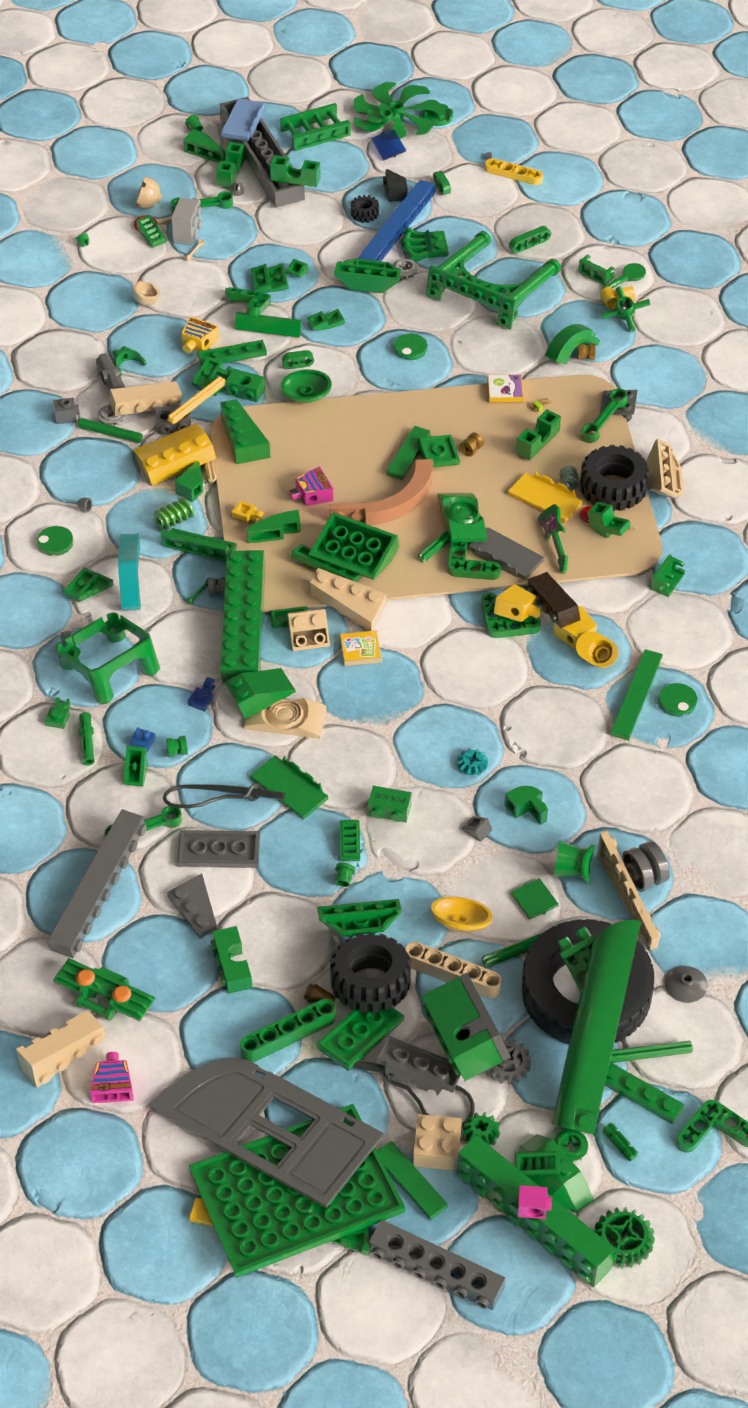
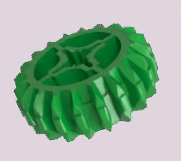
M617 1207L614 1209V1213L608 1210L606 1216H600L599 1222L595 1224L594 1232L606 1242L612 1241L616 1245L612 1266L617 1262L620 1263L621 1269L624 1267V1264H628L630 1268L633 1267L634 1262L640 1265L642 1259L647 1260L649 1253L653 1251V1244L655 1242L653 1236L654 1229L650 1228V1220L644 1221L643 1214L636 1215L635 1209L632 1213L628 1212L627 1207L623 1209V1212H620ZM632 1228L635 1229V1230L639 1233V1235L641 1236V1238L638 1237V1234H636V1233H634V1232L632 1231Z

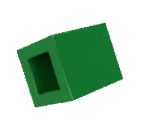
M198 461L189 466L175 480L176 494L190 502H194L203 493L200 462Z

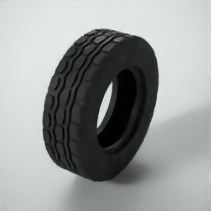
M595 919L566 921L549 928L544 934L542 933L528 950L522 974L523 1002L534 1023L541 1030L543 1029L546 1034L556 1038L558 1041L569 1044L578 1006L577 1003L564 997L558 991L553 981L557 971L566 965L560 954L562 951L558 941L568 937L574 946L580 943L575 933L576 931L586 927L591 935L597 938L604 929L612 925L611 923ZM637 941L615 1043L626 1039L627 1036H630L637 1030V1027L641 1026L652 1002L655 980L654 968L648 952L645 951V948L639 941Z

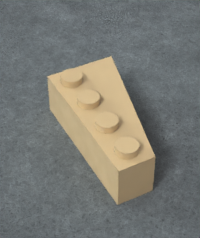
M319 568L310 582V594L329 607H334L338 610V613L343 616L346 615L352 619L353 623L358 626L361 625L366 631L374 630L386 605V593Z
M88 1010L66 1021L63 1028L55 1027L49 1031L47 1037L43 1039L37 1037L31 1040L32 1045L26 1048L22 1045L16 1049L21 1071L38 1088L40 1085L49 1082L52 1076L59 1071L65 1070L74 1060L83 1057L86 1051L93 1046L99 1045L106 1038L104 1026Z

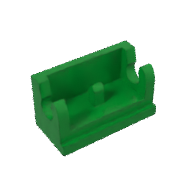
M588 254L580 259L578 273L604 286L615 277V273L612 272L615 269L611 266L606 270L588 260L591 257Z
M669 554L652 577L651 590L669 597L685 575V570L677 567V565L683 567L685 563Z

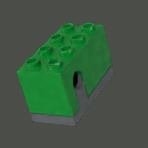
M467 972L461 975L460 978L457 977L422 995L425 1004L421 1006L456 1075L461 1074L464 1081L502 1063V1060L504 1062L511 1058Z

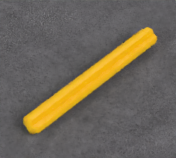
M222 377L216 378L168 415V421L172 424L178 422L223 387L225 379Z

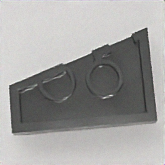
M202 873L167 892L168 898L199 939L217 930L216 920Z

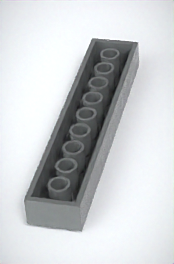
M247 96V97H244V98H240V99L250 100L248 96ZM238 99L219 104L220 119L224 125ZM260 118L252 137L248 141L233 139L235 143L245 144V159L275 207L305 200L304 185L271 180L270 164L274 155L286 157L262 118Z

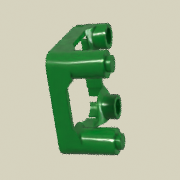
M116 612L106 614L108 621L104 622L103 618L100 617L64 639L65 646L62 647L61 642L56 645L62 668L65 670L75 669L82 674L90 683L96 702L101 704L109 703L114 697L109 681L113 673L138 658L144 675L153 676L160 670V664L150 634L124 616L120 615L119 618ZM125 630L141 639L130 649L98 668L91 670L80 662L79 656L81 651L77 645L98 632L107 635L108 640L112 643L125 639Z

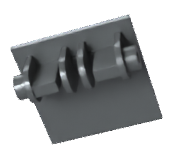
M612 390L603 391L600 413L610 402ZM625 390L628 398L627 405L617 408L612 415H622L629 422L635 412L638 390ZM616 397L615 399H616V400H619V399H622L623 397Z

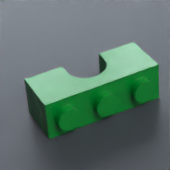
M229 142L225 150V161H220L216 169L218 186L231 188L245 161V144Z
M274 155L270 164L271 180L317 187L321 178L320 162L305 160L302 168L296 169L291 166L290 157Z
M546 409L537 418L534 431L525 429L517 437L516 454L531 460L560 432L561 416Z
M237 926L212 931L213 940H210L212 952H216L218 956L215 957L217 970L221 969L222 974H220L222 987L226 986L228 994L253 988L252 976L247 960H231L232 957L243 954L242 942Z

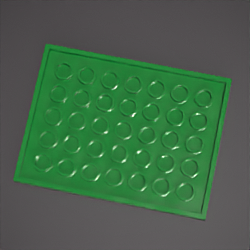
M354 1104L340 1108L347 1115L361 1120ZM310 1119L285 1130L301 1137L314 1120ZM347 1120L343 1121L345 1124L351 1127L354 1125ZM270 1136L241 1145V1147L275 1166L280 1163L291 1149ZM376 1148L372 1150L327 1208L226 1151L188 1165L235 1278L377 1224L381 1219L387 1220L406 1212L405 1205Z

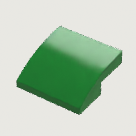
M283 263L270 268L266 264L251 268L254 290L256 292L269 293L289 289L286 269Z

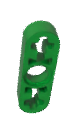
M540 226L511 239L509 248L514 253H520L550 239L552 232L546 226Z

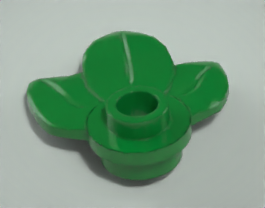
M381 103L379 110H367L369 117L367 121L370 123H389L394 119L391 107L387 104Z

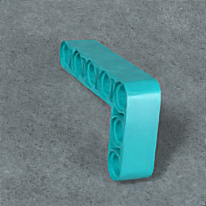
M139 533L120 535L118 574L122 611L141 610L138 577Z

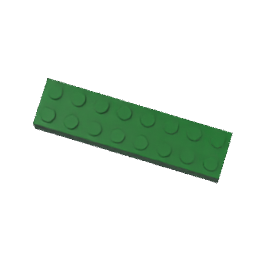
M264 550L227 551L220 667L222 683L241 673L261 671L265 587Z
M474 1136L458 1152L457 1174L460 1180L474 1187L479 1196L486 1197L497 1211L504 1212L514 1225L522 1227L532 1240H537L543 1245L547 1253L554 1254L559 1258L565 1268L572 1269L577 1273L583 1283H589L594 1288L611 1271L615 1248L553 1197L551 1199V1211L546 1210L545 1219L518 1217L520 1185L539 1186L480 1137Z

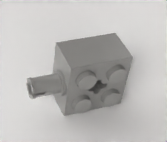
M198 198L179 199L172 215L174 243L193 245L194 240L198 238V230L202 228V220H200L201 207H199L201 201Z

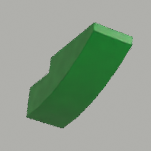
M299 510L275 514L248 527V544L284 540V534L301 532Z

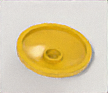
M443 897L435 900L431 905V914L435 920L456 932L468 933L479 931L489 926L492 922L493 915L491 910L484 904L472 899Z

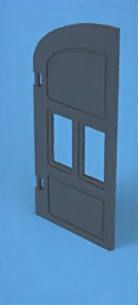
M241 1058L221 1059L194 1069L174 1082L150 1104V1109L325 1208L328 1207L384 1136L383 1132L347 1115L346 1112L272 1072L260 1068L259 1065ZM258 1072L264 1075V1078L262 1079L261 1077L255 1075V1073ZM274 1098L314 1120L301 1137L260 1116ZM347 1120L354 1125L351 1127L345 1124L343 1121ZM250 1126L291 1148L277 1166L236 1144Z

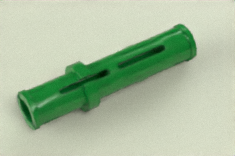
M83 712L79 714L80 727L78 729L81 736L82 763L90 766L95 763L92 738L94 728L91 724V714Z

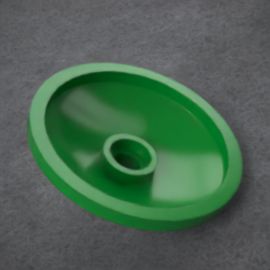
M313 369L292 372L285 376L281 382L282 394L286 398L298 403L318 401L324 398L332 388L330 377L324 372Z

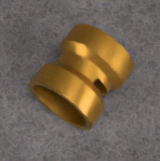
M581 343L578 345L579 360L587 357L589 360H595L596 343H590L589 345Z
M473 432L460 443V449L466 456L471 457L484 445V440L478 433Z

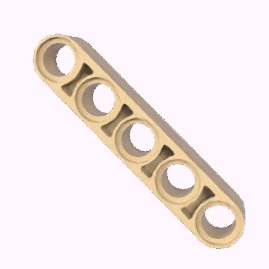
M411 942L406 946L405 950L410 956L411 969L444 982H449L457 977L460 978L461 975L467 972L469 977H475L470 979L479 995L489 999L497 998L500 995L502 980L498 973L418 942Z

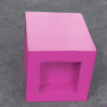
M520 1185L518 1217L545 1219L546 1210L551 1211L552 1197L547 1196L548 1187Z

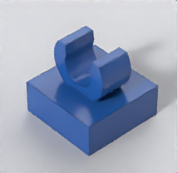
M137 727L129 743L130 746L146 747L148 752L156 736L155 733L149 732V730Z

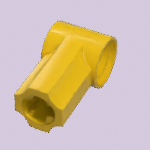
M632 286L622 288L625 296L635 300L634 288ZM606 287L600 292V297L608 309L615 308L619 300L616 289L613 290L611 287Z

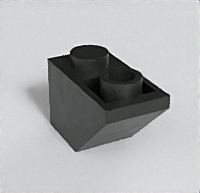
M385 169V176H383L385 195H388L389 202L403 201L408 193L406 178L389 169Z

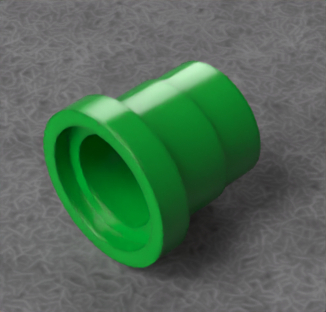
M191 115L186 119L185 126L187 128L200 132L203 130L197 115Z
M337 863L335 867V884L341 887L350 886L352 875L355 874L356 868L348 863Z

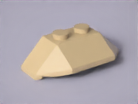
M657 438L646 460L649 466L647 488L663 496L673 498L682 496L684 489L680 464L672 452V446Z

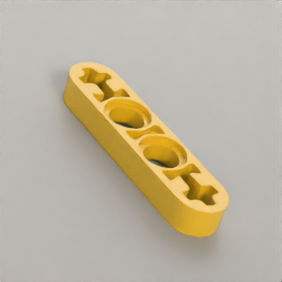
M493 158L485 162V170L488 173L532 185L542 183L543 174L539 170Z

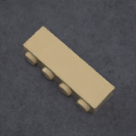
M176 381L110 389L109 403L115 416L155 411V407L181 406L182 393Z

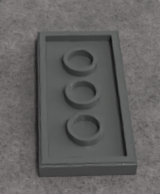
M180 830L177 865L178 867L258 868L260 831Z

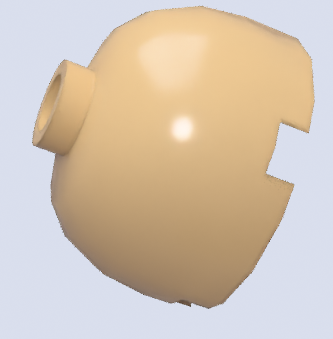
M144 176L135 207L151 209L155 206L156 202L160 203L162 194L160 193L159 184L155 180Z

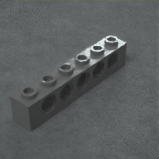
M382 1219L369 1241V1252L379 1260L385 1259L398 1269H406L419 1279L425 1278L433 1282L440 1289L446 1288L454 1292L459 1298H467L474 1301L480 1308L493 1310L505 1288L506 1277ZM397 1245L400 1248L394 1250L390 1246ZM418 1255L420 1258L412 1259L410 1256ZM433 1264H437L441 1267L438 1269H433L430 1266ZM453 1274H459L462 1277L455 1279L451 1276ZM473 1284H480V1285H482L483 1287L477 1289V1288H474L472 1285H473Z

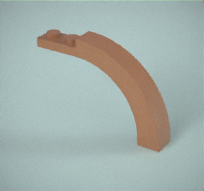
M433 459L415 460V472L411 481L397 494L375 502L329 504V517L334 512L356 521L365 520L368 525H376L393 521L408 514L425 499L430 490L433 479Z

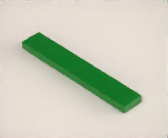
M647 649L644 650L611 730V736L630 740L663 654Z

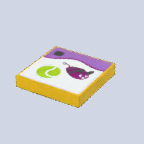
M522 374L488 375L489 403L524 401Z

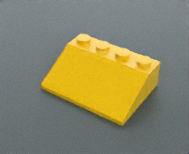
M197 423L133 450L152 486L184 473L196 461L202 465L216 459L211 441Z

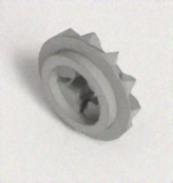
M400 259L393 263L396 268L401 269L400 278L413 277L414 274H417L418 265L413 260Z
M110 404L103 406L98 411L99 422L110 425H118L119 422L124 420L125 415L112 416L114 412Z

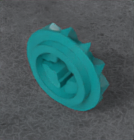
M469 748L468 751L462 750L461 755L458 756L457 765L465 774L478 775L487 769L488 757H486L485 752H480L478 748L476 750ZM472 758H475L476 761H474V762L470 765V760H472Z

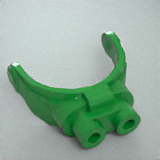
M126 346L121 347L120 350L115 349L112 352L116 361L115 366H118V368L121 363L128 360L139 361L143 366L147 364L139 352L131 350Z

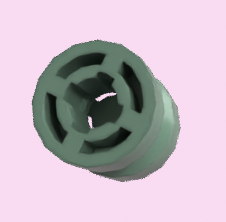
M574 466L563 467L560 470L561 484L567 486L570 491L578 488L577 469Z

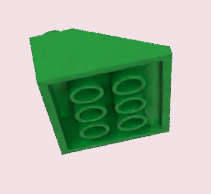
M332 512L308 556L375 580L392 562L399 549L398 535Z

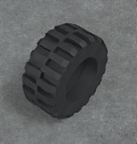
M609 445V447L601 446L598 450L595 449L591 454L589 453L582 462L581 492L593 505L596 502L612 505L613 511L615 509L622 511L627 507L630 509L635 504L640 503L646 495L649 466L646 460L642 458V455L638 452L635 453L632 448L627 449L622 445H619V447L615 445ZM616 475L623 477L625 479L610 480L605 478L604 476Z
M362 933L357 934L355 938L350 937L346 939L345 943L342 942L337 947V950L333 952L332 959L330 960V978L333 994L343 1005H348L354 1011L359 1009L362 1013H367V1011L379 1013V1010L386 1011L391 1009L392 1005L395 1007L406 997L411 985V962L408 952L402 944H397V940L392 937L387 938L384 934L375 935V933H368V935H363ZM365 968H377L386 972L381 976L373 978L355 974L357 971Z

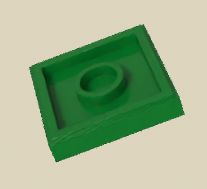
M452 435L418 437L417 443L423 460L433 459V467L460 464Z

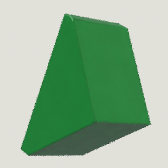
M126 746L124 785L143 787L148 769L146 747Z

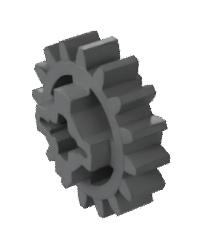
M506 1038L504 1039V1044L511 1058L504 1062L502 1060V1063L488 1069L487 1074L492 1073L493 1080L500 1078L501 1084L504 1080H507L508 1084L511 1085L513 1079L519 1083L520 1076L523 1078L527 1077V1071H530L531 1056H529L528 1049L523 1050V1043L516 1045V1040L514 1039L511 1043H508Z

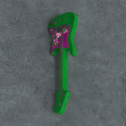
M553 504L539 515L538 522L544 528L546 539L549 540L552 535L559 558L557 560L559 572L565 574L567 572L568 556L564 553L558 533L560 531L565 533V528L560 521V507Z

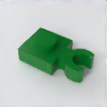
M60 697L56 698V707H50L47 714L46 726L65 728L70 715V699H67L64 704H60Z

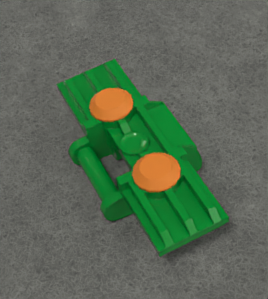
M70 958L67 959L53 979L54 983L80 994L76 1001L77 1007L87 1008L104 1016L105 1020L111 1021L117 1012L141 1021L155 1000L154 996L130 986L128 978L104 967L92 969ZM99 994L108 999L109 1009L88 999L95 998Z

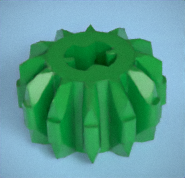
M475 1112L474 1118L468 1116L466 1123L463 1125L464 1140L469 1142L477 1135L488 1145L495 1146L497 1139L500 1137V1131L498 1130L500 1127L499 1122H495L493 1115L487 1117L486 1112L482 1116Z

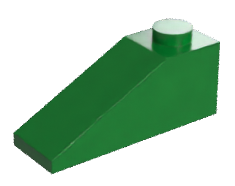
M192 129L183 139L184 152L217 163L225 161V150L206 133Z

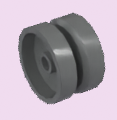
M649 840L640 844L638 848L633 847L623 852L622 861L637 891L643 892L653 888L654 884L659 885L669 881L670 870L667 860L660 847L654 841Z

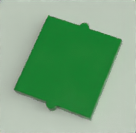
M540 878L529 884L525 883L522 887L511 892V895L529 920L541 914L545 915L547 911L559 906Z

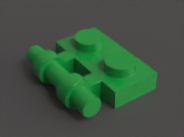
M208 356L191 381L192 386L202 390L214 381L217 375L226 381L233 368L228 366L224 370L222 369L223 362ZM224 386L212 395L217 396V394L223 390Z

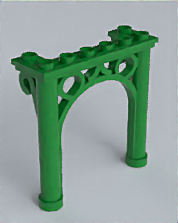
M486 231L478 232L470 242L439 266H429L426 287L427 296L440 301L442 293L445 289H449L498 310L496 324L509 330L512 329L513 322L518 315L517 309L525 298L561 270V265L556 259H549L528 278L517 284H494L476 278L465 269L464 264L491 243V237Z

